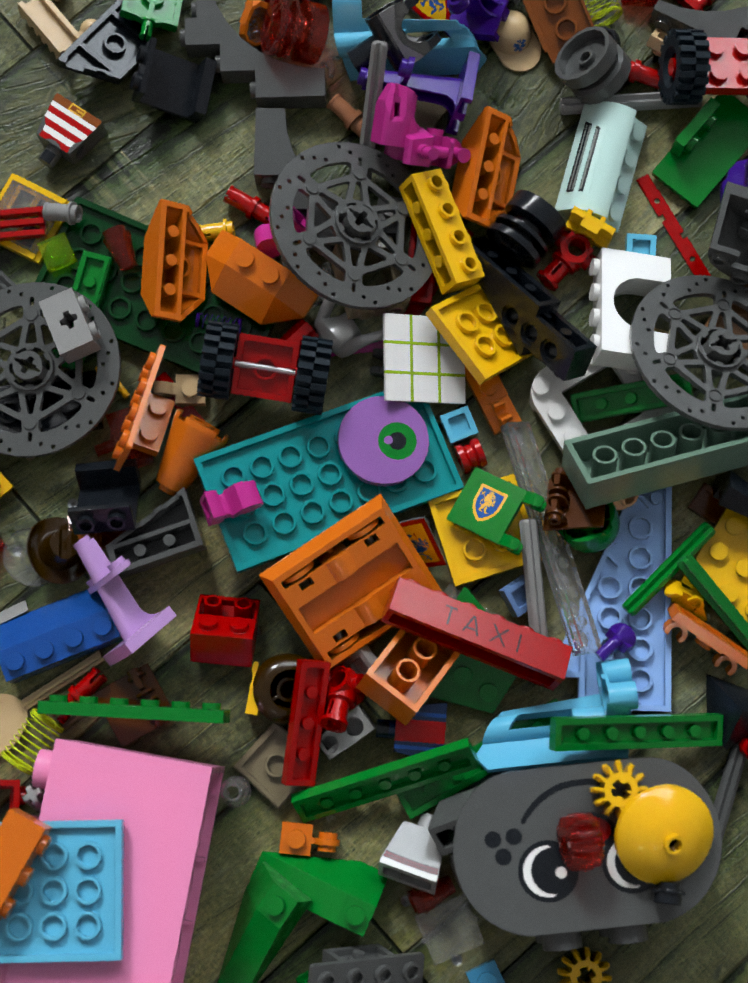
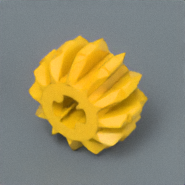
M615 760L613 771L609 765H601L605 777L600 774H593L592 778L600 783V787H590L589 792L600 793L601 795L593 801L594 806L598 807L606 803L603 814L609 816L615 808V815L618 819L627 803L638 792H642L648 789V787L638 786L637 784L645 778L643 773L631 776L635 769L634 764L629 763L623 771L621 761ZM614 782L625 784L626 790H622L625 793L623 797L612 795L611 789H615L612 786Z
M584 946L582 956L579 955L577 949L571 950L574 958L571 961L566 956H562V962L568 967L557 969L558 975L566 977L559 983H602V981H612L611 975L602 973L610 967V964L607 961L600 962L602 954L599 951H596L590 957L591 951L587 946ZM583 967L587 971L591 969V973L588 974L589 980L586 982L581 978L577 980V977L581 975L580 969Z

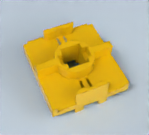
M574 206L566 222V229L587 237L591 248L593 245L600 249L602 247L608 248L616 228L605 223L607 218L602 216L599 220L592 216V210L588 209L585 212Z

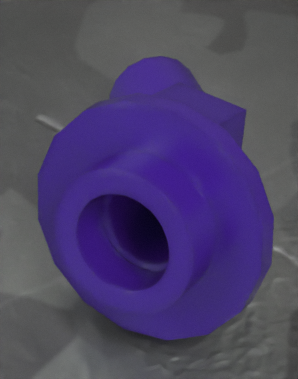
M615 623L605 634L608 641L595 654L604 662L615 651L623 654L629 652L636 644L634 631L627 624Z

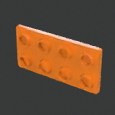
M160 344L156 353L150 351L147 361L142 367L138 378L137 390L135 389L129 404L131 408L124 419L120 431L122 432L121 437L117 441L111 457L116 460L113 470L120 471L132 448L154 457L159 453L175 401L151 392L166 348L165 345Z

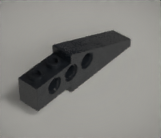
M479 237L471 239L485 277L478 283L520 356L530 353L534 354L536 359L544 363L562 381L585 376L597 346L557 312L561 301L488 238Z

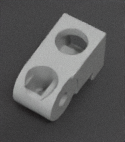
M361 704L348 713V726L345 732L335 733L327 730L321 735L320 749L328 760H331L344 749H348L377 727Z

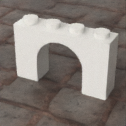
M602 247L597 257L592 258L589 267V275L593 276V283L589 291V300L593 301V308L589 315V326L593 327L590 341L597 346L593 355L592 365L639 372L630 349L629 335L631 325L625 322L617 313L614 297L623 294L646 296L656 286L671 280V258ZM654 331L653 339L656 352H666L668 333Z

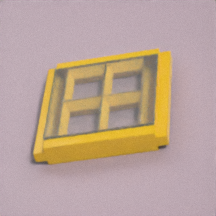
M13 173L0 193V210L43 206L46 202L69 203L66 199ZM35 216V217H24V218H12V219H1L0 221H5V220H17V219H28V218H39V216ZM46 220V238L0 241V246L40 265L64 222ZM39 225L25 226L21 228H2L0 229V232L32 230L40 228Z

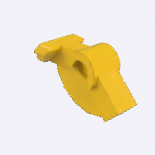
M676 579L669 580L664 586V595L671 597L672 602L675 601L703 621H707L704 598L696 588L689 589L682 586L681 581Z

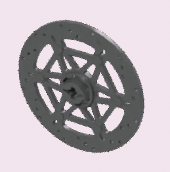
M351 142L319 144L295 156L284 167L273 186L269 204V221L273 240L283 261L306 287L326 300L341 306L360 310H376L388 308L407 300L425 284L432 273V269L418 234L414 257L411 258L404 253L405 219L410 218L404 200L400 202L394 200L368 179L367 174L368 171H371L381 176L400 193L398 187L411 173L393 158L365 145ZM333 165H347L350 168L349 175L322 183H317L310 176L319 169ZM343 184L348 185L345 199L328 190ZM356 184L360 187L361 201L353 199ZM368 189L385 202L386 205L371 206ZM298 191L308 198L306 231L300 233L296 232L293 222V204ZM320 196L336 204V208L331 210ZM315 205L329 219L319 226H314ZM392 212L394 214L390 218L380 221L377 213ZM394 223L397 225L396 244L383 231V229ZM328 228L332 230L334 237L326 238L317 237L319 233ZM379 239L392 254L376 246V241ZM340 244L342 246L344 262L324 246ZM350 249L359 251L356 266L352 265ZM306 250H316L344 273V281L330 276L318 267L307 255ZM367 250L384 259L382 262L367 267L364 266ZM391 266L401 273V276L386 284L364 286L362 283V276Z
M706 275L682 276L656 286L638 305L630 326V349L642 379L662 402L691 421L719 430L748 431V407L727 408L723 405V399L748 394V376L738 371L740 367H743L748 373V360L746 359L748 358V349L745 350L742 343H748V335H735L732 327L733 321L748 333V322L732 310V304L748 312V288L732 283L727 279ZM692 297H710L713 299V305L688 310H680L673 303ZM706 314L711 315L708 327L691 318ZM719 315L723 317L724 328L716 327ZM659 317L669 323L667 349L663 353L656 352L653 339L655 324ZM685 325H687V326L691 327L692 329L696 330V331L698 332V334H697V335H693V334L686 328ZM676 331L688 341L689 345L679 349L675 348ZM688 353H692L694 359H678V357ZM733 357H735L730 365H727L730 362V360ZM686 368H702L704 383ZM674 370L704 394V401L684 391L669 377L666 371ZM712 374L721 377L717 388L713 387ZM729 376L746 385L733 389L725 388Z
M30 282L0 290V316L14 309L23 308V317L0 331V349L11 352L7 361H3L0 358V366L4 369L0 374V385L5 380H8L11 386L9 389L0 392V400L18 394L21 411L16 412L0 403V411L22 422L20 433H12L0 429V454L20 458H33L65 450L85 438L97 427L115 399L121 377L119 343L108 319L87 297L85 298L89 306H91V311L87 313L90 322L95 321L102 338L97 339L101 350L96 352L98 365L94 386L87 388L83 385V358L75 361V378L72 379L60 370V367L66 361L61 356L56 358L53 354V351L57 349L55 342L45 345L43 327H48L45 318L42 317V310L38 302L69 289L68 287L46 282ZM34 298V305L31 306L32 299ZM31 325L35 326L36 343H27ZM22 328L18 346L1 342L2 339ZM38 351L44 353L43 355L46 358V360L50 363V367L48 363L38 355ZM24 366L37 368L40 372L27 370ZM15 375H17L24 383H26L25 387L20 386L21 383ZM57 377H60L72 388L68 391L53 386V383ZM46 392L63 396V399L42 411ZM28 395H36L32 414H29ZM91 397L95 399V401L91 402L88 400V398ZM73 401L81 404V409L71 419L54 429L41 432V421Z

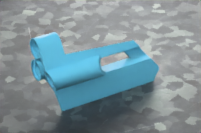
M332 0L336 47L339 56L343 59L350 81L358 79L359 73L352 64L347 51L373 34L365 22L366 18H362L361 0ZM403 19L402 29L406 34L446 31L451 37L441 38V41L429 53L414 63L412 73L433 76L460 74L469 51L481 54L478 71L487 60L485 54L478 48L477 41L472 32L464 24H460L458 20ZM386 59L385 70L394 71L390 62Z
M623 658L596 662L599 694L500 712L499 716L490 722L485 731L482 746L476 754L479 764L487 773L628 758L629 749L553 751L549 749L550 725L511 729L515 721L546 717L631 715V710L638 709V693L635 681H632L629 659Z

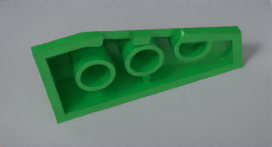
M262 851L249 881H251L261 864L267 862L312 900L307 910L364 937L388 878L378 875L377 868L362 861Z
M267 862L261 864L245 888L217 983H257L312 902L308 896Z

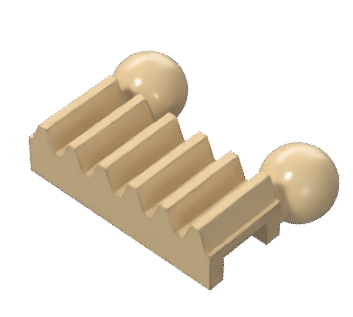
M31 0L26 4L23 1L18 3V11L21 18L27 20L28 26L30 28L33 27L37 36L40 35L43 44H47L49 51L55 53L56 59L96 21V19H86L81 24L80 31L77 32L51 0Z

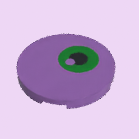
M375 396L360 401L347 412L339 428L337 444L341 460L359 480L374 486H393L409 479L422 466L429 448V435L424 420L411 405L406 402L384 401V396Z

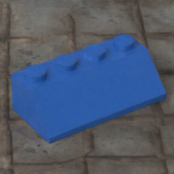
M86 589L1 624L0 666L6 682L15 684L118 643L123 639L98 591L90 595Z

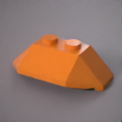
M490 106L483 109L462 140L461 147L468 149L471 157L466 163L458 161L451 192L461 216L485 228L494 223L499 214H507L505 207L514 195L521 160L517 139L511 127L513 126L512 118Z
M165 199L159 200L144 236L140 294L151 317L181 322L205 301L208 242L199 224L192 216L193 212L190 206Z
M221 230L206 253L211 292L260 325L304 319L319 295L306 287L291 270L243 239L224 230Z

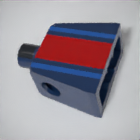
M447 703L422 705L406 726L397 719H377L376 738L394 739L393 752L408 756L443 746L445 743Z

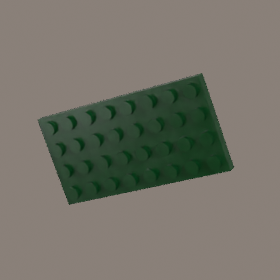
M78 196L74 202L77 205H81L83 209L81 222L75 225H69L67 222L63 223L35 281L71 288L74 284L83 250L112 257L114 261L100 310L110 322L117 340L148 354L150 351L156 353L160 344L165 345L166 348L162 360L195 374H199L204 336L210 318L214 321L215 316V321L217 319L220 322L221 317L222 322L223 317L226 316L227 323L229 320L231 324L232 320L234 323L236 318H238V321L242 319L240 333L270 337L276 324L260 325L211 292L208 266L205 301L181 322L151 317L140 294L144 236L149 226ZM198 312L202 313L199 326L195 327L196 315Z

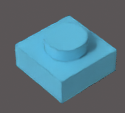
M627 233L625 237V251L656 256L657 235Z
M468 405L439 417L450 446L479 434Z

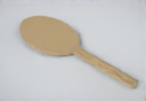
M100 651L95 652L22 700L14 695L0 694V753L2 750H6L5 746L12 747L9 740L16 741L13 735H20L17 729L25 730L21 723L28 724L26 718L29 717L28 710L37 705L38 701L48 698L49 694H54L87 673L93 666L96 667L104 662L103 654Z

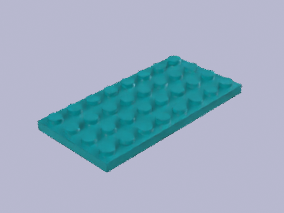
M384 391L323 412L322 415H315L194 458L193 461L205 491L216 490L217 494L220 495L225 489L237 482L255 480L260 497L263 500L264 505L260 508L238 515L235 518H226L218 524L236 573L239 574L289 555L379 494L383 496L393 514L396 515L426 504L428 501L443 495L462 490L464 488L463 482L430 404L406 402L424 420L429 435V448L419 470L409 479L403 481V483L393 486H374L359 480L341 460L337 444L339 428L347 412L364 399L384 396Z

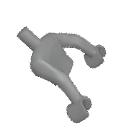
M324 298L315 319L314 328L319 338L333 340L332 352L339 358L348 357L369 344L383 340V327L379 331L361 334L358 326L352 319L347 318L346 313L330 318L336 303Z

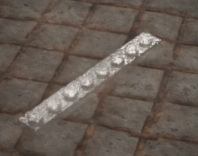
M507 422L500 428L519 487L539 494L545 499L544 501H547L549 481L530 422ZM525 505L529 519L537 520L541 558L569 646L573 647L572 655L579 656L595 653L602 645L570 546L562 538L559 530L543 531L545 510L539 513Z

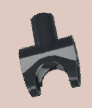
M419 0L391 1L365 19L373 35L347 51L358 73L361 67L369 68L371 44L374 40L388 43L387 59L394 71L397 72L402 58L415 57V62H417L441 41L437 31L426 36L412 37L402 29V21L405 15L409 13V9L415 6Z

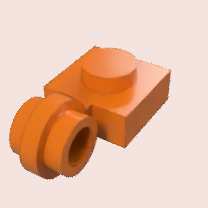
M282 821L279 853L311 856L312 844L318 845L317 851L336 853V847L340 846V840L337 839L338 833L319 831V837H313L314 824Z

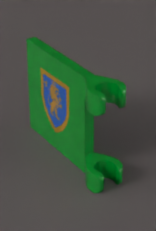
M475 467L446 519L515 555H519L524 546L519 539L506 534L522 504L542 513L547 506V502L539 494L522 489Z

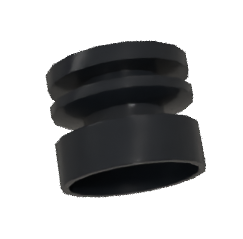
M518 190L505 207L507 214L502 213L496 217L495 223H492L487 229V236L493 244L518 265L528 269H536L541 258L545 257L548 252L546 245L551 246L556 243L565 231L566 223L560 213L546 200L530 191Z

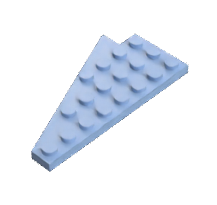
M672 486L641 494L632 506L621 510L618 535L614 542L603 550L567 630L563 643L573 648L565 678H577V698L599 694L596 662L601 660L595 652L608 641L605 634L609 628L615 623H624L634 631L636 644L629 652L623 654L615 651L606 660L629 659L632 681H635L638 693V709L631 711L671 712L672 630L668 635L663 630L664 623L671 619L667 610L672 603L671 597L664 595L663 587L635 616L629 615L623 609L622 604L672 554Z

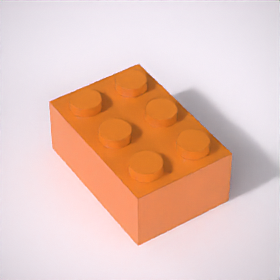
M400 629L365 673L356 688L406 726L459 657L460 653Z

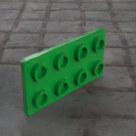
M717 95L714 99L711 97L675 139L670 151L652 171V176L694 209H697L724 178L728 170L748 149V107L732 95Z

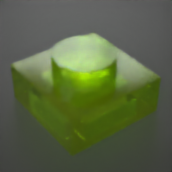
M65 232L37 243L50 273L78 262Z

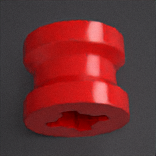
M477 438L470 440V443L465 446L460 444L454 446L457 461L464 474L470 473L472 468L477 466L481 468L487 466L486 456Z

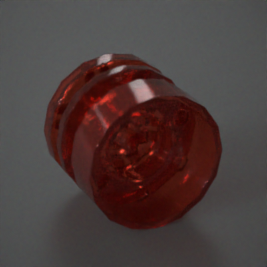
M270 0L264 15L261 31V49L263 54L277 55V57L283 59L290 54L292 61L309 65L317 63L324 50L329 31V10L327 6L309 0H304L301 4L299 0Z

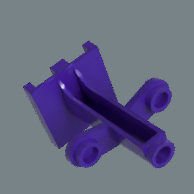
M447 0V8L451 13L449 20H458L460 24H464L472 32L476 40L498 42L500 36L497 30L500 22H506L510 13L507 8L509 0Z
M469 51L458 78L412 73L415 57L402 58L398 72L385 70L383 89L387 83H398L415 91L418 101L445 107L449 112L445 132L457 135L460 121L463 122L467 105L468 103L471 104L473 100L481 54ZM365 67L360 68L356 83L362 86V90H366L368 68Z

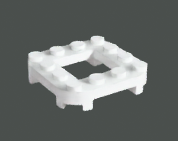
M593 357L585 376L562 381L546 366L536 375L530 389L531 409L533 412L536 411L562 454L565 440L588 435L562 393L606 368L604 366L592 365ZM613 368L622 384L643 380L637 371ZM670 407L644 411L624 425L675 411Z

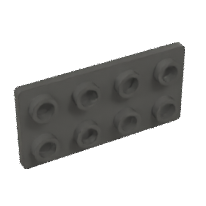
M379 943L323 949L322 963H313L309 966L308 983H422L425 955L421 952L393 954Z

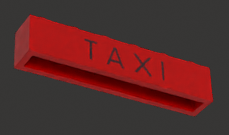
M399 577L392 587L381 618V622L552 691L565 680L573 648L564 644L558 638L544 636L528 626L517 625L507 621L501 615L490 614L478 609L472 603L458 601L442 591L431 590L421 586L413 579H404L402 577Z

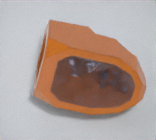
M246 0L245 8L239 21V36L251 46L263 44L272 32L279 9L262 0Z

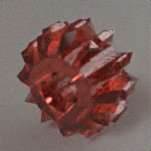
M577 812L561 817L556 828L558 833L557 841L559 843V851L562 854V861L567 865L570 871L585 872L600 867L605 857L603 850L605 843L602 839L603 833L599 829V822L594 819L591 813Z

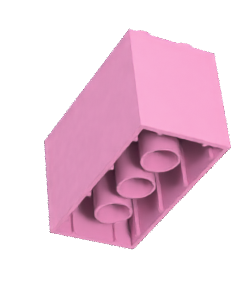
M56 738L53 751L41 749L34 764L32 787H39L45 791L40 815L31 816L40 821L124 819L123 960L0 963V983H184L225 766L82 740Z

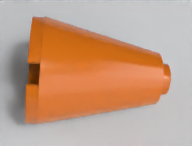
M177 409L174 414L156 481L160 483L158 488L171 496H175L176 492L183 487L187 489L199 476L193 461L194 458L222 449L230 440L227 434L224 438L218 436L220 432L218 428L192 414L189 417H183L184 410Z

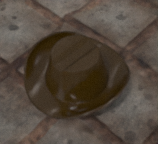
M53 517L43 519L32 527L27 538V555L32 567L41 578L54 584H68L78 580L87 573L83 562L73 547L79 541L77 535H74L73 531L68 530L66 518Z
M289 653L275 655L267 659L255 674L253 681L255 703L260 712L268 720L276 724L289 725L297 659H306L300 655Z

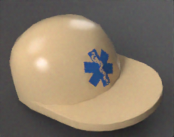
M509 10L510 13L506 22L501 21L497 30L500 36L499 41L489 42L505 68L518 73L527 72L538 64L541 57V45L531 29L528 18L520 11Z

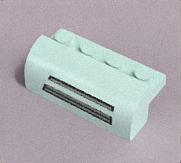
M609 101L583 106L555 209L562 217L568 220L574 206L585 212L590 209L593 211L592 216L599 220L602 216L607 218L605 223L616 228L615 233L619 231L647 125L635 118L637 112L635 109Z

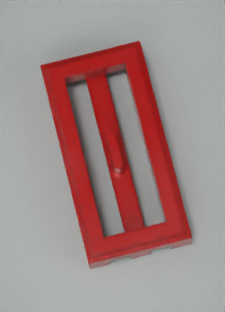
M43 206L0 210V220L39 216V218L0 221V229L37 225L40 228L0 232V241L46 238V220H44L42 214Z

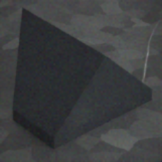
M706 674L707 713L724 715L722 746L727 750L748 735V689Z

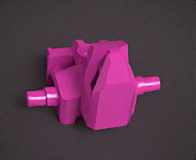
M391 82L386 84L376 102L370 140L371 142L385 145L384 154L393 159L403 161L402 163L407 165L438 166L445 169H450L458 161L466 163L470 160V151L462 148L457 139L443 136L444 130L429 127L425 130L416 123L415 110L418 96L415 91L398 83Z

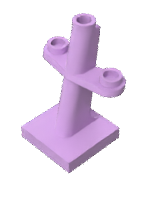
M87 534L73 545L91 578L86 582L89 586L87 590L90 595L98 591L123 639L103 656L111 667L133 654L177 615L170 606L156 614L144 612L118 575L131 565L129 558L125 560L121 555L114 562L110 563L95 538L91 539Z

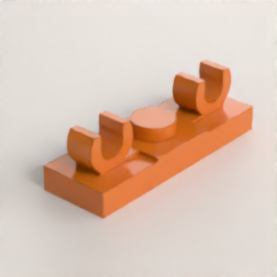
M465 367V380L494 436L521 423L522 420L499 376L497 375L479 385Z
M675 601L671 603L667 609L671 619H668L663 625V630L667 635L673 628H680L676 639L679 643H682L686 640L688 631L695 635L696 638L694 640L698 645L707 651H710L712 648L718 652L712 659L715 667H718L725 660L730 661L729 665L725 668L729 676L737 671V663L748 669V651Z

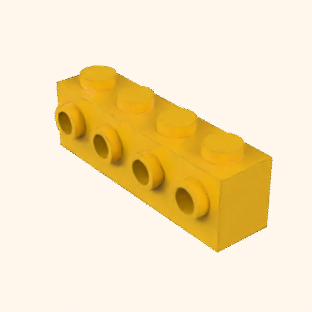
M441 168L411 174L398 188L442 295L474 286L485 277V274Z

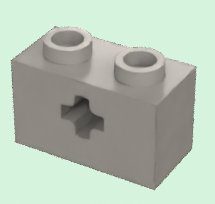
M71 287L38 302L59 355L68 364L101 350L97 339L102 338L95 321L90 322L87 316L91 309L84 295L78 296Z

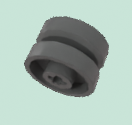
M599 26L585 28L572 36L561 48L555 61V72L582 103L588 105L598 104L612 97L626 82L631 70V59L616 43L608 31Z

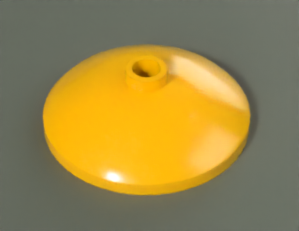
M663 784L645 789L627 803L617 820L614 834L617 855L623 866L641 881L657 885L660 882L674 883L680 881L698 869L710 851L714 835L712 816L701 798L687 788ZM677 839L676 844L669 847L670 842Z

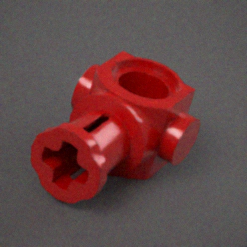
M565 231L556 241L555 245L558 249L552 254L553 260L544 270H539L536 273L537 278L546 288L555 292L559 288L558 284L567 274L573 275L581 268L586 271L590 267L592 258L596 257L593 255L594 249L591 248L589 240L584 235L576 234L573 231L570 233ZM576 246L581 249L583 254L574 256L569 252L568 248Z
M337 666L330 670L326 696L328 706L320 722L324 729L335 733L346 731L349 711L353 710L364 700L365 694L356 688L364 674H357L351 667L346 668L344 666Z

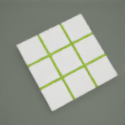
M383 313L384 401L466 404L465 365L429 318L422 315Z

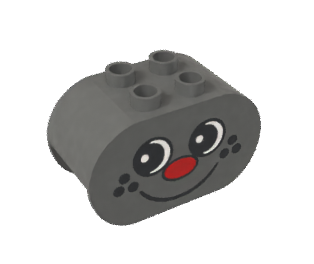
M654 757L624 758L492 772L468 787V789L477 788L466 800L457 819L453 838V852L448 854L449 863L459 887L472 906L486 920L513 934L535 936L536 943L542 944L543 951H566L583 947L581 931L599 929V936L608 937L610 944L644 942L649 940L647 924L667 922L685 914L705 896L716 877L722 854V835L719 819L708 793L700 782L686 769L671 761ZM620 760L624 771L625 767L632 763L635 765V769L631 776L637 773H643L645 776L643 780L637 783L638 786H647L648 788L663 784L682 786L695 793L708 807L714 826L712 845L707 857L698 869L688 877L674 882L679 884V891L686 893V896L682 895L681 906L654 903V892L651 890L652 888H658V885L639 880L621 863L614 843L615 827L618 820L615 815V808L609 816H605L603 809L606 803L598 807L593 804V801L601 796L600 793L589 792L590 787H600V783L592 778L594 773L605 777L601 765L607 764L613 771L614 761ZM614 782L612 786L615 789H611L612 795L623 797L625 793L622 790H626L625 784ZM677 839L671 841L669 847L674 846Z

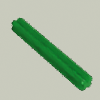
M703 522L622 604L623 609L629 615L635 616L680 570L677 566L679 558L688 553L694 556L715 535L716 531L707 522Z
M688 553L680 557L677 562L678 568L748 651V622L692 554Z

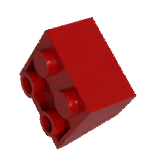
M200 594L190 632V662L252 667L256 648L260 600Z

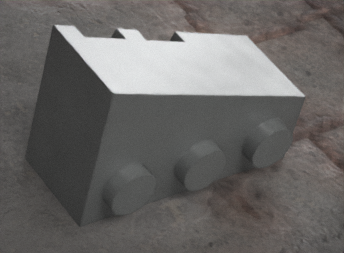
M184 487L163 505H159L151 514L139 523H136V530H126L106 545L111 563L121 555L125 560L129 558L131 565L118 574L121 579L207 550L189 493Z

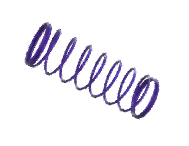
M197 313L195 327L199 326L200 315L202 313ZM242 319L238 321V325H240L239 334L241 332Z

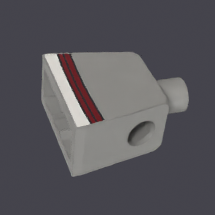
M421 813L417 825L408 821L402 822L379 860L378 875L435 895L442 855L428 831L433 817L432 814Z

